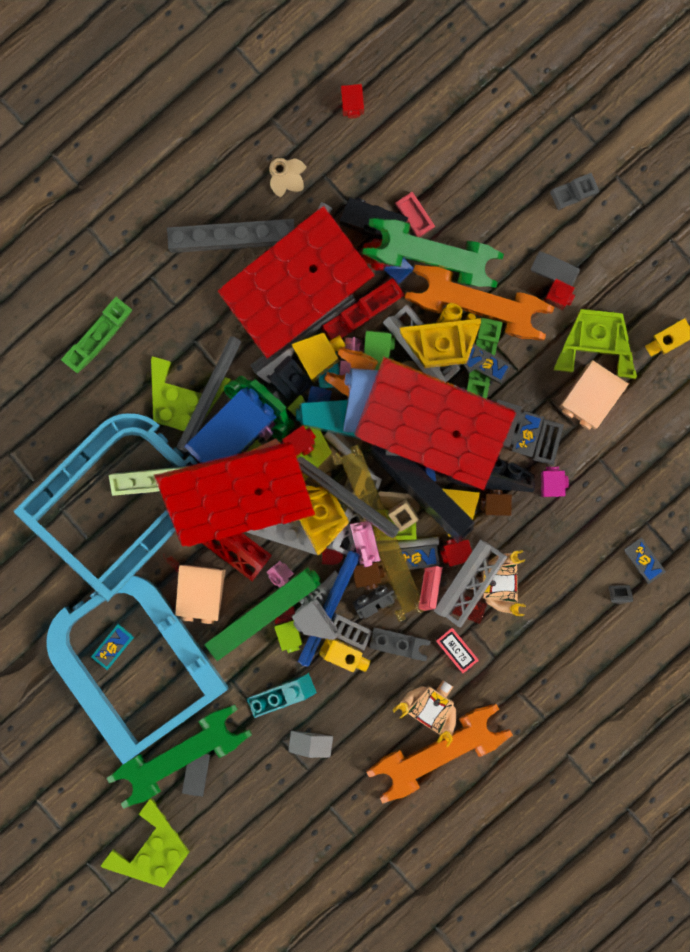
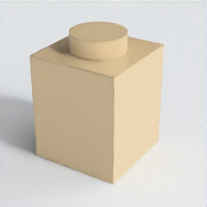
M407 499L389 509L388 515L395 525L399 527L400 532L418 521V515Z

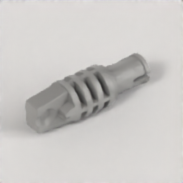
M336 570L333 571L323 583L320 582V585L315 590L299 601L302 605L295 611V614L316 600L322 606L326 602L339 573Z

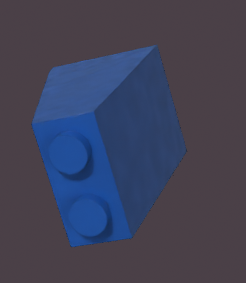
M246 387L240 390L184 447L200 463L241 454L275 420L274 410L268 404H263L258 399L259 395L253 389Z

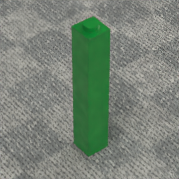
M307 567L204 645L216 661H219L320 585L319 576L314 570H310Z

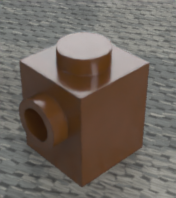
M490 490V494H485L484 498H481L480 509L484 511V515L511 516L512 495L502 494V490Z
M373 562L368 567H364V564L358 565L353 571L356 588L365 586V590L378 588L377 584L381 583V578H385L382 565L378 566L377 562Z

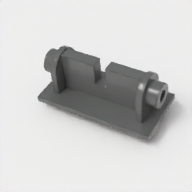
M387 583L379 585L378 588H375L374 591L367 595H361L352 604L361 619L365 617L366 619L378 612L376 604L379 603L380 607L384 609L395 603L394 600L398 598L390 584Z

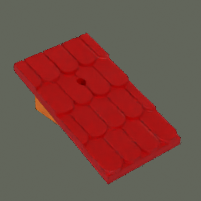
M323 206L218 290V293L268 360L372 279L374 273Z
M383 357L354 434L355 437L387 449L389 452L484 490L516 412L513 409Z
M274 439L245 453L153 475L182 547L193 546L214 539L220 540L250 530L256 531L315 515L293 445L290 442L281 444L277 439Z

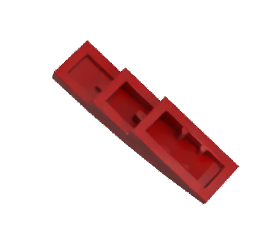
M392 278L341 312L340 315L321 328L329 340L339 335L343 339L404 297L405 294L394 278Z

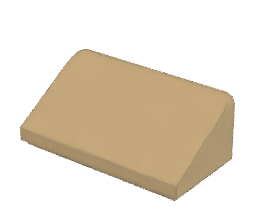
M382 491L378 493V508L391 509L404 499L408 500L413 509H416V512L419 511L420 505L409 494Z

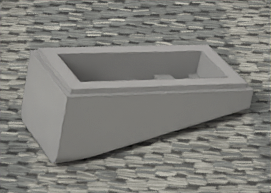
M293 348L286 350L258 371L257 376L267 384L272 385L273 383L266 376H271L275 372L274 369L288 355L293 358L296 354Z
M334 613L331 620L335 626L338 620H340L337 627L340 633L345 624H349L344 635L338 638L365 650L373 631ZM353 627H355L356 630H355V632H354L352 638L349 639V636H350V634H351V632H352V629H353ZM363 631V636L360 642L357 643L356 640L360 632Z

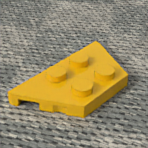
M481 318L400 327L399 332L424 368L467 364L481 324Z
M306 486L315 515L300 519L299 521L316 554L319 555L348 525V518L334 495L321 486L317 488Z

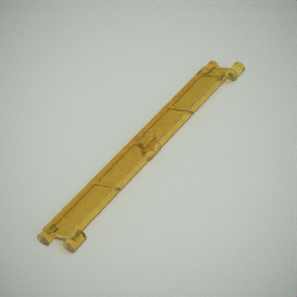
M358 444L350 447L352 453L340 457L339 453L331 455L335 466L343 464L355 496L388 519ZM372 524L379 555L401 606V609L395 611L398 622L406 619L405 613L416 609L417 613L424 611L418 608L420 595L396 536L391 538Z

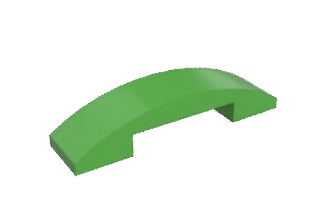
M115 297L102 312V316L83 338L71 347L61 361L78 374L115 335L132 312V309Z
M482 318L475 345L495 356L502 322ZM473 370L469 373L466 391L487 399L490 378Z

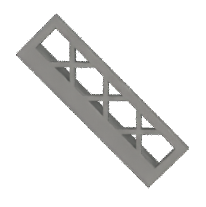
M405 305L395 316L388 317L383 323L425 374L447 382L461 369L458 365H450L453 369L445 375L441 370V366L423 367L399 332L400 327H409L405 326L400 320L406 312L411 317V326H415V323L417 325H425L409 305Z
M351 468L344 488L359 499L363 497L364 502L371 507L382 479L363 469ZM366 478L374 481L371 489L366 491L364 486ZM339 500L348 518V525L326 548L347 556L350 550H355V543L349 526L350 519L356 517L357 523L364 522L366 519ZM346 537L350 541L347 550L340 547L342 540Z
M480 540L434 612L446 617L458 627H462L507 556L489 543ZM493 552L499 556V559L495 565L488 566L487 558ZM480 571H485L486 579L483 583L477 584L476 575ZM473 588L474 597L470 601H465L464 594L466 590ZM462 606L463 614L457 620L451 613L455 607Z

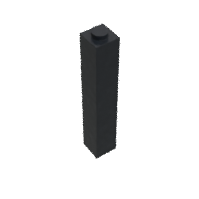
M372 444L371 457L457 543L474 530L475 521L414 461L402 456L386 455V449Z

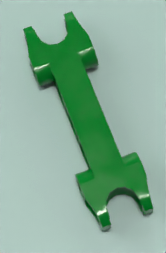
M375 218L369 220L368 225L380 230L383 241L377 249L363 248L362 254L377 262L401 267L403 258L459 272L458 283L497 288L498 282L486 275L485 265L490 259L503 260L504 253L497 251L491 246L479 242L466 241L464 250L408 235L410 224L406 222Z
M236 704L214 711L198 721L202 728L201 732L145 763L142 755L139 754L108 776L107 780L109 783L119 779H126L132 784V795L121 803L123 809L137 803H142L160 793L161 790L157 784L159 780L208 752L214 750L218 758H221L235 750L244 740L252 736L250 729L238 734L230 733L227 729L226 719L238 710Z

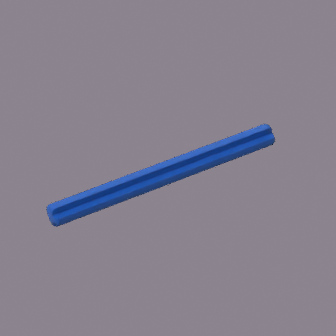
M350 550L323 606L330 619L359 561L360 555L355 551ZM309 636L298 660L301 665L306 667L310 665L322 638Z

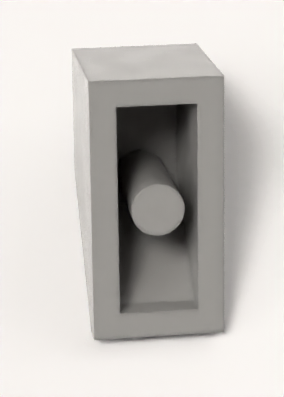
M318 600L311 602L292 616L294 626L299 632H303L304 635L331 640L341 636V633Z

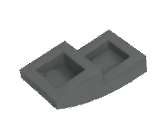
M592 173L576 178L570 183L550 191L558 211L600 192Z
M539 251L530 269L533 273L551 279L552 282L558 279L570 286H573L580 271L577 267Z

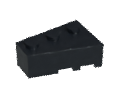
M349 197L340 219V225L373 239H382L380 230L368 225L371 218L398 220L408 223L409 217L386 210L378 205L368 204L361 198L355 197L353 199Z

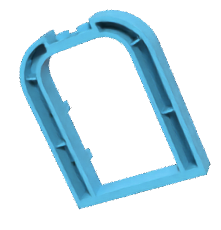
M120 414L104 421L14 510L16 516L107 602L175 533L167 509L99 579L88 571L37 521L124 436H141L174 467L197 464L191 455L184 461L182 459L184 455L177 448L172 449L167 444L169 441L161 433L158 435L155 433L160 425L152 419L139 414Z
M133 575L117 593H127L139 601L205 694L140 742L136 740L70 644L69 634L72 626L106 600L95 591L90 595L92 599L84 603L81 601L73 607L74 612L69 607L63 608L53 619L47 634V651L53 666L122 764H125L229 689L179 616H175L176 612L158 587L149 580L137 575Z

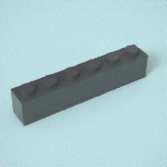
M294 219L168 227V249L171 253L274 246L295 229Z

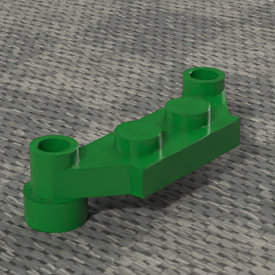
M242 375L238 376L234 381L231 380L224 386V392L229 398L232 399L240 390L248 387L259 395L258 399L263 404H268L274 410L273 414L276 418L273 422L275 425L271 428L274 439L282 441V439L289 435V431L294 428L295 424L292 419L288 418L285 411L286 406L274 397L265 386L256 379L254 381L247 380Z

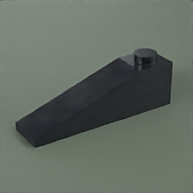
M500 454L498 455L485 488L533 492L535 490V475L513 462H505L499 458ZM447 475V481L465 487H475Z

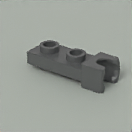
M374 627L370 649L427 661V656L419 652V647L421 645H430L431 640Z

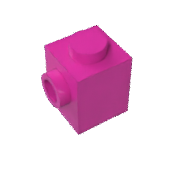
M546 467V471L541 472L542 497H564L565 488L569 486L568 475H565V471H559V467Z

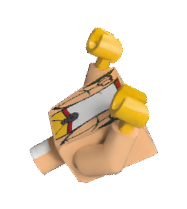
M523 550L504 554L507 556L506 560L482 595V598L486 599V603L500 612L513 613L515 616H524L525 614H520L518 609L520 606L526 607L525 604L518 603L517 564L525 561L519 560L517 555L522 553ZM499 556L489 560L488 566L495 565ZM481 571V577H476L477 584L483 583L486 579L485 571Z
M442 680L437 690L428 685L427 687L420 686L409 691L400 704L393 708V712L397 711L398 708L402 710L400 718L409 714L440 735L437 740L438 744H440L442 738L447 740L446 747L451 744L453 740L452 734L456 725V708L453 706L454 702L447 698L453 686Z

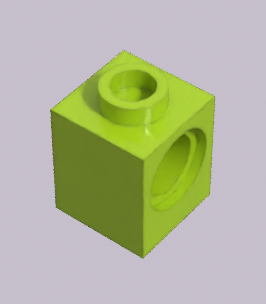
M294 620L274 626L282 651L287 650L288 653L299 650V646L303 644L300 632L294 626Z

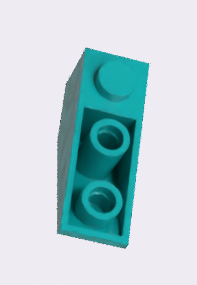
M308 673L246 699L254 718L306 700L317 692Z

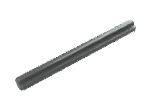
M352 294L268 360L264 355L251 364L253 371L257 374L258 371L286 350L293 348L292 344L307 339L323 325L356 303L355 297Z
M232 336L229 338L177 445V449L185 453L188 452L184 446L198 433L241 344L239 339Z
M297 458L302 473L389 537L394 538L397 535L399 527L305 458Z

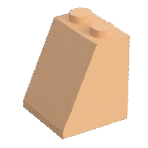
M591 361L585 366L559 407L563 409L562 413L571 419L575 417L580 420L579 424L588 430L591 428L597 429L624 392L628 383L598 363Z
M185 564L179 565L175 616H181L180 620L193 621V618L202 619L201 623L214 624V620L218 621L220 619L226 570Z

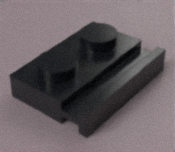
M289 355L274 369L275 372L271 376H266L291 404L296 396L299 397L313 384L312 380Z

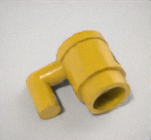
M449 303L443 309L436 323L460 321L462 308L455 303ZM470 313L466 320L476 319V316Z

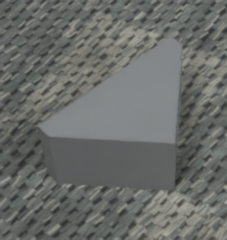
M291 730L288 752L308 758L330 757L333 736Z

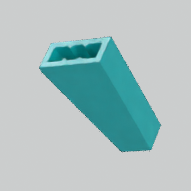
M348 400L301 403L299 409H296V420L300 421V426L303 425L311 429L360 439L355 437V432L343 431Z

